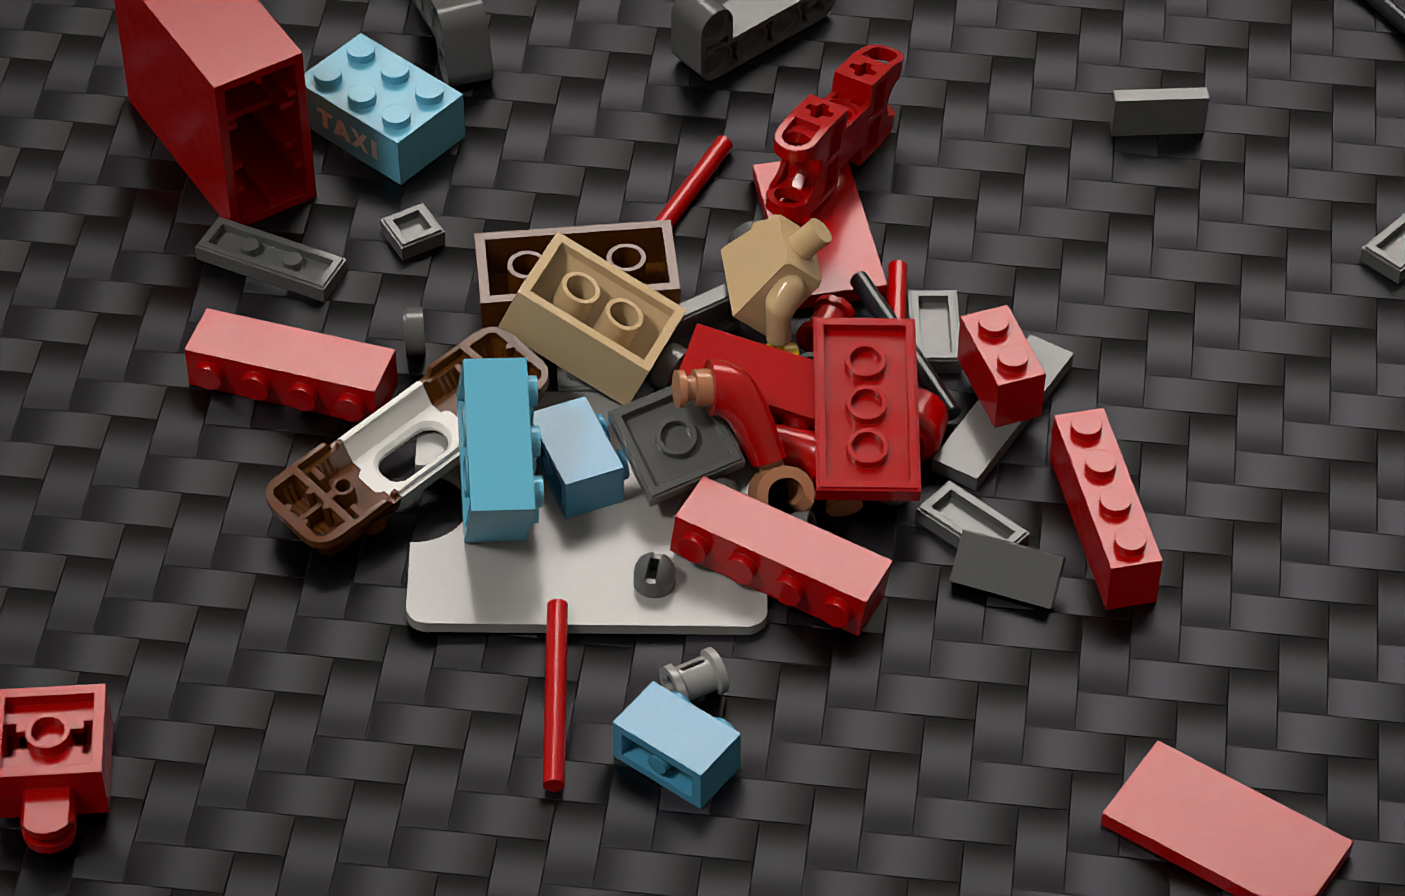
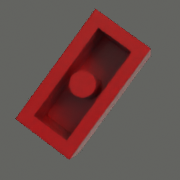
M1008 305L960 316L957 359L994 428L1042 416L1046 373Z

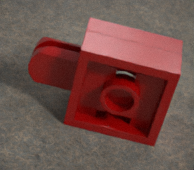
M106 684L0 689V818L21 817L20 825L23 838L27 846L38 853L51 854L69 847L76 834L77 814L105 813L110 811L113 720Z

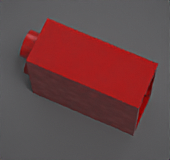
M114 0L129 101L220 217L247 226L317 197L303 53L258 0Z

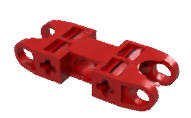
M877 44L862 47L834 71L832 90L824 99L810 94L789 113L777 128L774 136V153L782 159L774 179L770 182L766 193L765 207L769 212L789 219L806 217L815 211L837 189L839 170L847 161L860 166L883 143L894 125L895 111L888 105V100L903 69L904 55L900 51ZM877 60L888 61L889 63L885 64ZM782 198H787L795 201L796 203H785L781 202L780 200Z

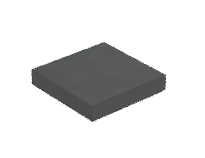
M672 385L607 412V419L650 507L694 489L703 476L714 479L745 467V459L726 420L720 416H710L707 413L706 407H694L692 401L688 402L685 408H676L673 401Z

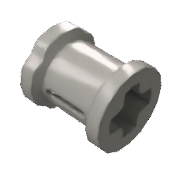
M712 647L702 649L700 656L675 667L672 664H668L659 669L661 685L671 692L676 691L683 694L689 701L711 692L721 695L729 690V678L725 665L717 651Z

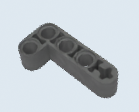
M412 0L436 37L439 65L445 84L454 88L494 78L488 23L482 0Z
M675 0L671 11L672 54L703 79L711 81L820 21L831 11L835 0H729L722 5L716 0Z

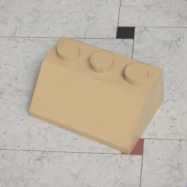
M557 231L516 293L498 327L512 333L524 345L618 403L625 405L632 401L686 312V309Z

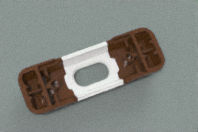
M487 327L474 332L430 364L424 377L330 445L321 443L275 476L265 491L268 507L273 514L311 548L323 556L338 554L363 534L373 535L381 532L386 527L387 518L390 514L460 463L456 393L463 359L527 358L528 375L537 376L538 404L550 382L548 366L512 333L503 328ZM423 431H437L448 440V447L444 453L405 481H390L379 471L380 463L385 457Z

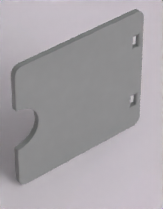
M545 392L540 403L534 408V411L585 396L595 415L602 414L604 416L610 433V443L614 450H622L607 419V412L623 405L602 392ZM636 393L631 402L652 393ZM427 430L417 434L415 473L447 450L448 440L441 433ZM745 459L744 468L727 474L724 477L734 480L740 487L741 493L748 496L749 482L759 469L758 467H752L749 460ZM628 460L630 475L628 479L624 480V502L567 519L536 463V473H533V475L543 477L544 506L539 508V523H531L527 540L464 542L462 521L457 528L444 536L429 541L410 542L406 616L408 623L414 629L423 632L546 633L547 602L552 599H563L568 603V633L752 635L765 627L768 607L767 594L744 584L736 583L727 576L698 563L690 562L670 551L675 516L694 489L650 507ZM459 463L440 478L451 482L461 490ZM649 552L667 555L672 560L676 570L675 588L670 594L662 598L642 596L636 591L633 584L635 564L642 555ZM657 570L649 571L648 578L656 579Z

